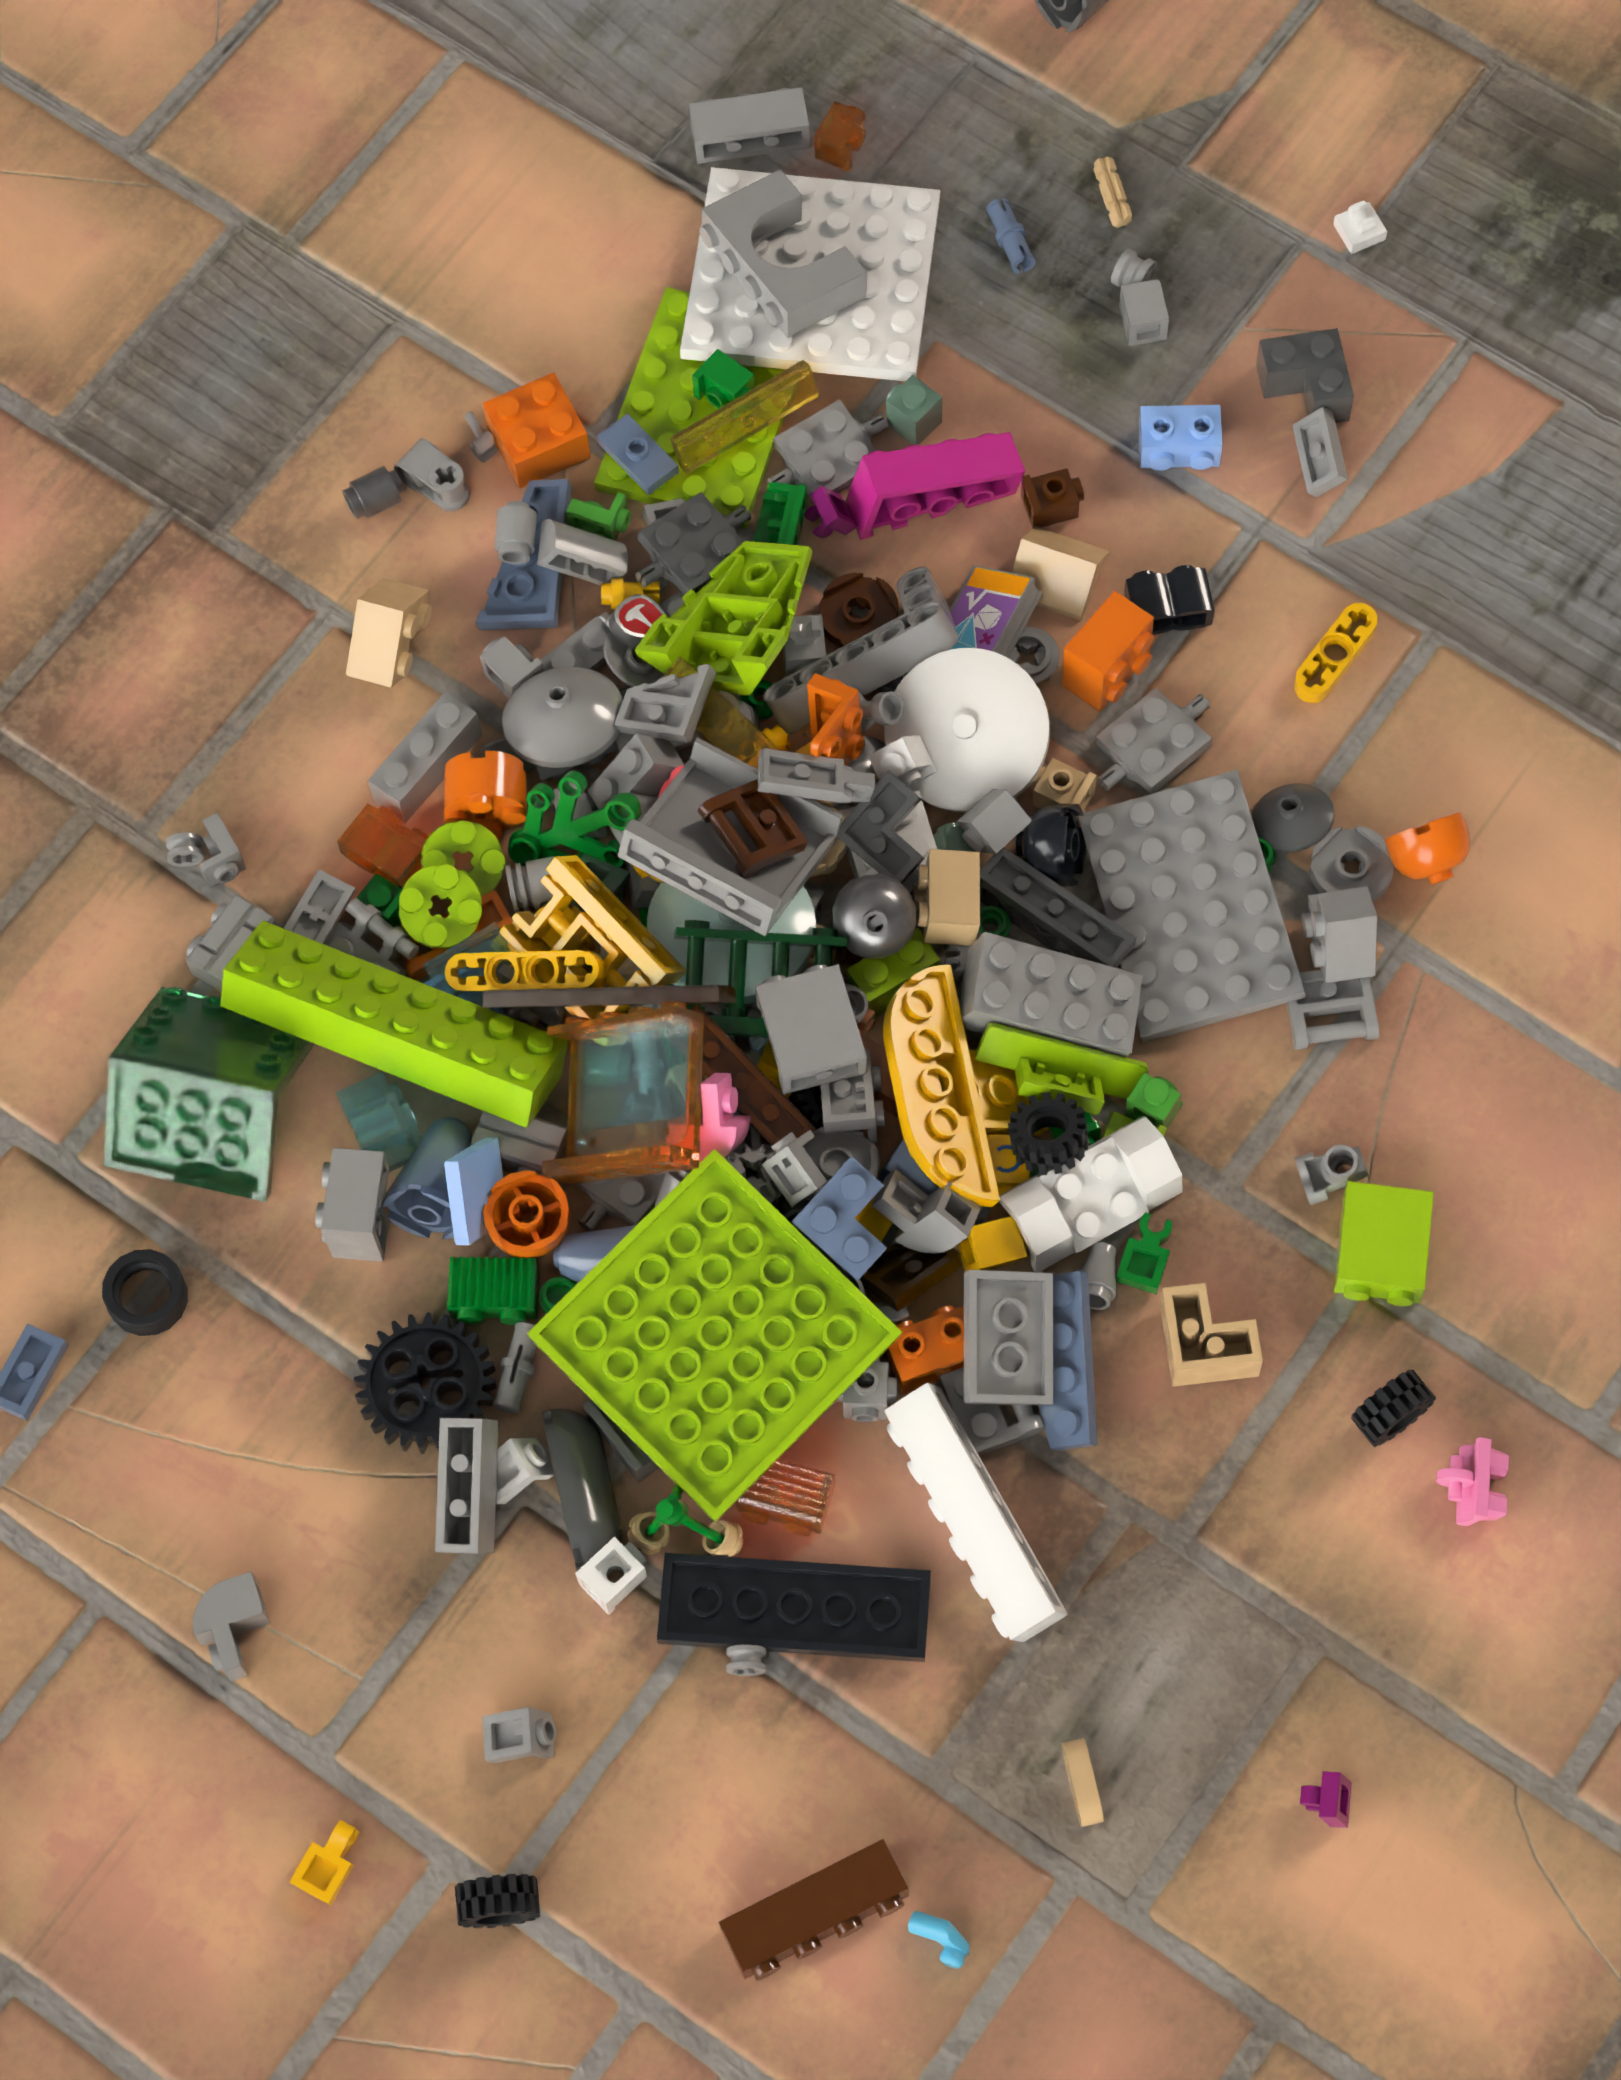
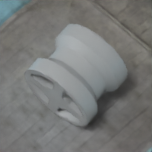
M1128 248L1122 253L1111 275V284L1120 287L1125 284L1150 281L1155 275L1157 262L1150 258L1143 260L1137 256L1136 251Z

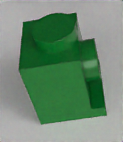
M719 349L692 375L694 396L697 399L701 400L706 396L707 400L714 407L720 410L725 409L734 416L739 412L747 411L755 400L754 374Z

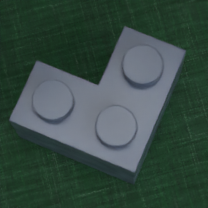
M851 1156L791 1223L855 1281H858L887 1249L885 1245L855 1219L884 1185Z

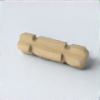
M1109 156L1103 159L1098 158L1094 162L1093 170L1096 179L1100 181L1099 188L1106 209L1110 211L1108 215L1111 224L1115 228L1128 226L1132 221V212L1129 204L1126 203L1127 197L1119 174L1115 172L1117 168L1114 159Z

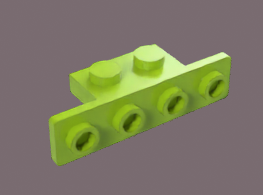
M994 1022L987 1024L976 1050V1059L978 1061L1015 1070L1018 1095L1025 1096L1026 1098L1035 1095L1039 1101L1043 1100V1093L1050 1092L1051 1099H1055L1057 1093L1064 1094L1066 1102L1072 1098L1077 1102V1108L1081 1106L1084 1112L1099 1115L1104 1105L1103 1093L1127 1099L1142 1075L1148 1072L1146 1062Z

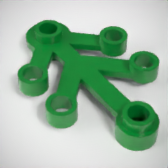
M569 771L558 784L560 798L553 828L541 832L544 811L554 802L555 793L550 786L543 783L536 784L530 790L526 797L529 807L525 825L516 829L508 842V853L515 863H521V866H526L525 861L551 856H569L552 848L558 844H563L581 852L577 854L580 859L584 854H587L619 868L623 865L625 860L614 857L610 852L614 851L618 855L620 844L617 840H612L606 845L584 834L608 825L617 830L624 831L632 819L638 820L641 815L640 802L636 796L630 793L616 794L604 808L573 820L577 798L587 788V781L580 772ZM568 781L573 782L577 789L572 788ZM536 794H540L545 799V802L541 801Z

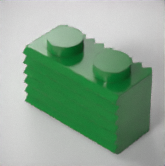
M450 1257L447 1309L450 1317L457 1318V1322L460 1323L462 1321L465 1325L483 1323V1318H500L501 1323L515 1326L517 1322L526 1323V1319H537L539 1292L537 1260L532 1257L528 1259L524 1257Z

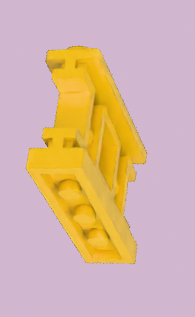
M577 855L554 857L547 866L546 870L549 875H545L540 882L554 896L537 918L530 911L516 912L512 917L514 920L512 924L503 925L499 931L507 940V946L511 952L550 951L539 938L544 937L551 927L561 936L551 951L574 950L585 934L589 932L609 953L604 959L606 966L605 978L596 988H604L606 984L609 988L668 986V984L678 983L686 973V969ZM574 899L586 912H581L574 922L571 923L563 912ZM627 957L641 969L635 971L628 981L617 971ZM542 959L537 964L535 972L538 980L546 983L553 977L554 966L550 960ZM566 966V974L583 975L585 981V976L588 973L582 966ZM603 1006L564 1007L570 1014L579 1017L589 1028L590 1036L603 1046L626 1045L632 1038L629 1033H634L638 1028L637 1024L625 1013L629 1006H608L606 1009Z

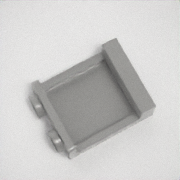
M839 964L830 967L816 965L806 969L803 974L787 978L783 975L772 976L764 980L762 984L755 985L756 1004L763 1016L777 1063L778 1079L783 1094L866 1073L867 1055Z

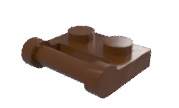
M758 779L712 797L698 808V813L704 822L712 824L736 859V868L743 878H749L764 867L804 851L808 840L776 794L758 792ZM733 811L759 850L751 852L724 814L725 812Z

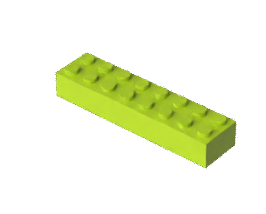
M263 920L223 969L221 1007L525 1128L529 1127L562 1077L568 1040Z

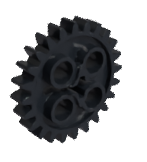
M427 1312L423 1324H417L414 1316L410 1314L408 1315V1327L402 1328L394 1320L391 1322L394 1332L392 1335L388 1336L380 1330L377 1332L381 1343L379 1347L366 1344L365 1348L371 1360L361 1359L357 1362L359 1369L366 1374L354 1377L356 1386L365 1390L355 1394V1398L358 1404L367 1405L360 1412L364 1420L374 1419L370 1426L374 1434L386 1429L384 1439L388 1445L400 1437V1445L403 1451L406 1452L412 1442H417L420 1453L425 1454L428 1442H434L439 1451L440 1418L486 1419L485 1413L480 1406H493L492 1396L485 1391L497 1389L495 1379L487 1377L494 1373L496 1369L492 1361H484L490 1353L487 1345L477 1347L480 1342L478 1333L473 1332L465 1337L467 1329L464 1322L461 1321L451 1329L448 1315H444L437 1325L434 1324L431 1313ZM447 1350L453 1353L452 1359L446 1364L437 1365L432 1362L433 1356L440 1351ZM398 1361L411 1363L409 1369L401 1375H394L389 1372L391 1366ZM458 1372H463V1376H462V1377H460V1378L453 1377V1376H455ZM430 1377V1387L422 1389V1378ZM390 1388L398 1389L393 1394L388 1393ZM449 1391L462 1393L461 1399L454 1405L442 1404L440 1402L442 1396ZM407 1401L419 1403L418 1410L412 1415L403 1416L398 1413L400 1406Z

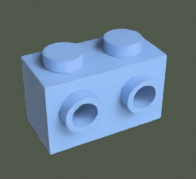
M1220 405L1141 406L1139 417L1140 468H1152L1163 471L1172 467H1191L1196 470L1220 467L1222 453Z

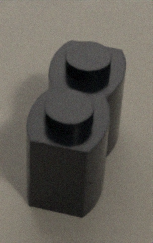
M1181 565L1167 574L1145 570L1137 572L1131 578L1126 579L1124 596L1154 617L1153 635L1171 630L1184 631L1212 625L1215 609L1205 568Z

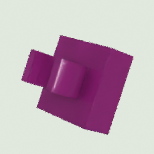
M820 486L810 494L815 506L809 507L803 516L811 522L816 521L819 517L822 518L821 524L812 531L815 536L823 539L830 536L833 530L847 535L858 527L840 494L824 486Z
M1322 1771L1321 1787L1301 1786L1300 1804L1306 1805V1810L1319 1812V1817L1330 1827L1348 1828L1352 1783L1341 1772Z

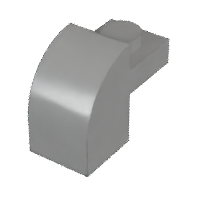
M896 1169L885 1177L882 1183L884 1186L877 1193L872 1204L874 1208L899 1227L894 1240L907 1248L923 1253L945 1252L966 1239L981 1209L974 1201L961 1196L949 1188L952 1184L950 1181H948L945 1187H939L933 1193L927 1195Z
M252 1572L215 1584L201 1597L193 1616L194 1636L201 1646L215 1642V1644L209 1645L208 1648L216 1672L223 1670L230 1682L248 1676L236 1635L270 1624L259 1583Z

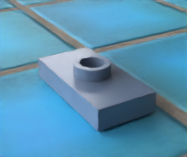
M628 413L597 436L598 444L648 495L679 473V468L675 461Z

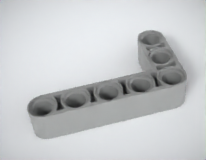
M927 567L912 569L905 573L897 582L896 587L905 614L781 679L766 690L763 699L786 733L796 732L810 725L807 683L815 673L829 679L839 680L847 686L858 689L862 696L908 673L925 659L937 653L950 650L957 643L959 636L948 603Z

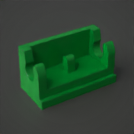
M770 482L766 489L770 493L764 492L763 504L753 542L798 545L805 518L803 514L807 509V487L802 484L796 486Z

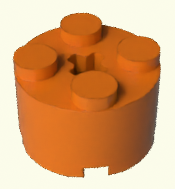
M485 751V758L471 759V752H467L451 758L445 764L444 823L460 820L479 823L488 828L498 839L503 836V831L525 822L527 816L526 770L524 771V764L519 758L504 752Z

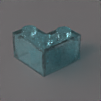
M380 1072L336 1092L341 1108L360 1149L384 1152L389 1164V1172L404 1166L417 1147L416 1144L421 1141L422 1136L417 1127L418 1124L408 1102L405 1103L397 1083L388 1085L383 1072Z

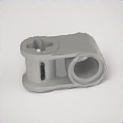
M424 438L419 439L394 465V470L407 486L415 491H419L441 509L455 511L467 504L470 492L467 484L464 482L462 467L440 452L430 441Z

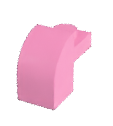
M714 1073L701 1083L703 1114H684L671 1125L673 1167L695 1168L713 1149L725 1158L744 1141L750 1127V1116L734 1115L738 1106L737 1089L732 1087L731 1073Z

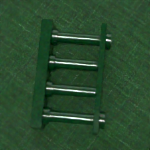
M685 920L684 927H676L674 930V939L688 940L685 986L702 985L705 941L730 942L728 986H733L736 990V1003H727V1008H722V1016L708 1015L727 1036L769 1038L763 1018L748 1017V1010L744 1009L747 943L773 945L771 977L783 975L787 978L790 946L815 947L814 966L826 965L830 967L832 965V949H844L847 947L848 942L847 937H837L838 932L836 929L812 928V935L768 933L766 936H763L758 932L710 929L709 921ZM684 1004L680 1006L679 1013H671L669 1015V1030L696 1004ZM698 1004L705 1012V1007H702L701 1004Z

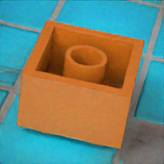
M555 372L482 403L487 429L493 434L495 444L519 489L527 486L530 480H541L591 458L587 432Z
M1114 590L1064 647L1062 686L1099 712L1109 702L1116 703L1127 688L1128 684L1126 682L1134 673L1140 675L1152 659L1150 649L1154 640V635L1152 634L1154 617Z

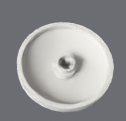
M980 648L951 649L937 653L919 663L897 686L895 693L902 699L904 712L902 719L897 724L884 726L885 744L887 746L901 737L920 735L938 771L909 787L913 792L919 790L924 802L941 810L966 814L992 789H1007L1015 799L1032 783L1039 773L1049 747V714L1036 683L1023 668L1011 659L996 652Z

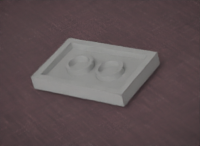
M988 1270L964 1271V1403L1053 1405V1273Z

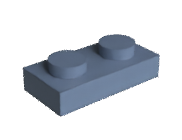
M30 1324L26 1325L0 1372L1 1410L23 1420H29L69 1346L64 1339Z

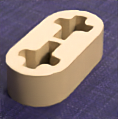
M1081 1738L1061 1743L1065 1768L1080 1826L1084 1827L1104 1822L1100 1797L1085 1739Z

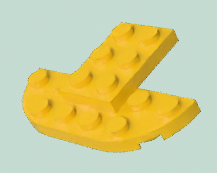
M951 965L932 966L913 975L895 992L884 1016V1047L902 1134L909 1154L933 1183L942 1189L950 1181L952 1184L949 1188L956 1193L974 1201L979 1206L993 1207L1000 1201L987 1135H1009L1008 1123H1011L1010 1115L1012 1111L1018 1113L1017 1105L1022 1101L1028 1106L1029 1100L1025 1096L1018 1095L1015 1070L978 1061L976 1059V1050L968 1049ZM1042 1128L1032 1136H1041L1049 1128Z

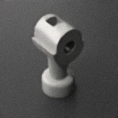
M892 691L878 693L873 697L872 701H866L859 692L860 709L863 710L861 721L862 733L869 729L874 722L883 726L894 725L902 719L904 706L902 699L897 693Z

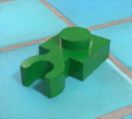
M1145 1212L1139 1223L1141 1241L1129 1237L1116 1275V1282L1157 1295L1170 1255V1250L1159 1246L1166 1243L1170 1238L1172 1221L1167 1219L1162 1231L1152 1232L1148 1228L1150 1214Z

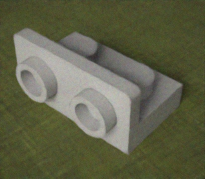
M866 1049L867 1066L865 1074L821 1085L824 1133L868 1129L869 1141L878 1142L876 1126H885L883 1100L874 1101L873 1093L882 1091L880 1066H871L870 1049Z

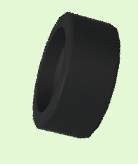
M152 1249L134 1250L120 1256L108 1268L102 1282V1299L113 1321L124 1331L138 1336L157 1335L170 1329L182 1317L188 1303V1287L177 1264L166 1254ZM144 1270L158 1271L167 1278L170 1285V1296L167 1302L158 1311L149 1315L137 1316L129 1313L123 1307L120 1300V1291L123 1284L138 1272Z

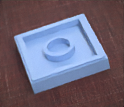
M485 1137L444 1163L456 1245H470L487 1234L483 1216L484 1204L487 1206V1200L491 1194L492 1187L503 1178L498 1137Z

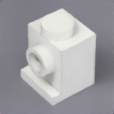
M920 735L901 737L868 756L879 780L889 770L908 787L938 772Z
M613 1537L575 1574L579 1585L610 1615L615 1610V1606L647 1577L645 1567L643 1566L647 1560L632 1543L628 1542L623 1546ZM620 1570L624 1573L622 1578L616 1583L608 1580L610 1572Z

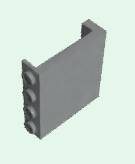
M697 737L688 762L640 822L632 819L625 827L617 857L759 934L766 936L835 844L843 815L814 799L776 794L808 840L804 851L764 867L749 878H743L736 868V859L712 824L704 822L698 813V808L712 797L758 779V769ZM733 811L725 812L724 814L751 852L759 850Z

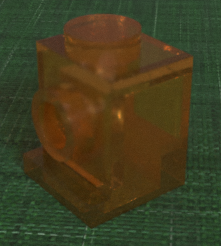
M834 101L814 135L815 158L850 172L853 166L852 152L853 150L859 151L866 135V130L863 129L862 125L866 119L864 112L855 106H846Z

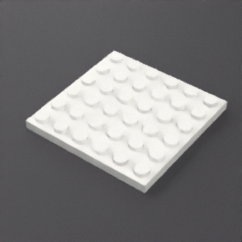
M711 167L704 207L772 173ZM786 175L802 194V220L763 240L755 249L757 254L773 265L794 268L813 263L846 246L867 271L866 298L789 338L785 336L778 326L774 327L769 323L764 309L757 300H751L747 296L742 282L735 274L727 272L719 254L714 248H708L703 242L701 235L699 236L680 347L681 359L706 361L719 349L740 365L896 381H906L912 374L916 377L940 203V190Z

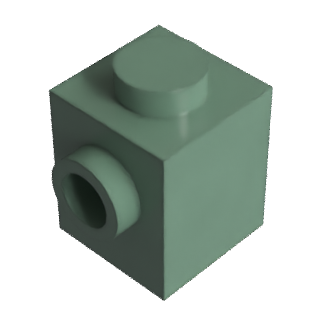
M912 374L903 384L895 385L886 397V420L889 427L912 445H919L942 423V396Z

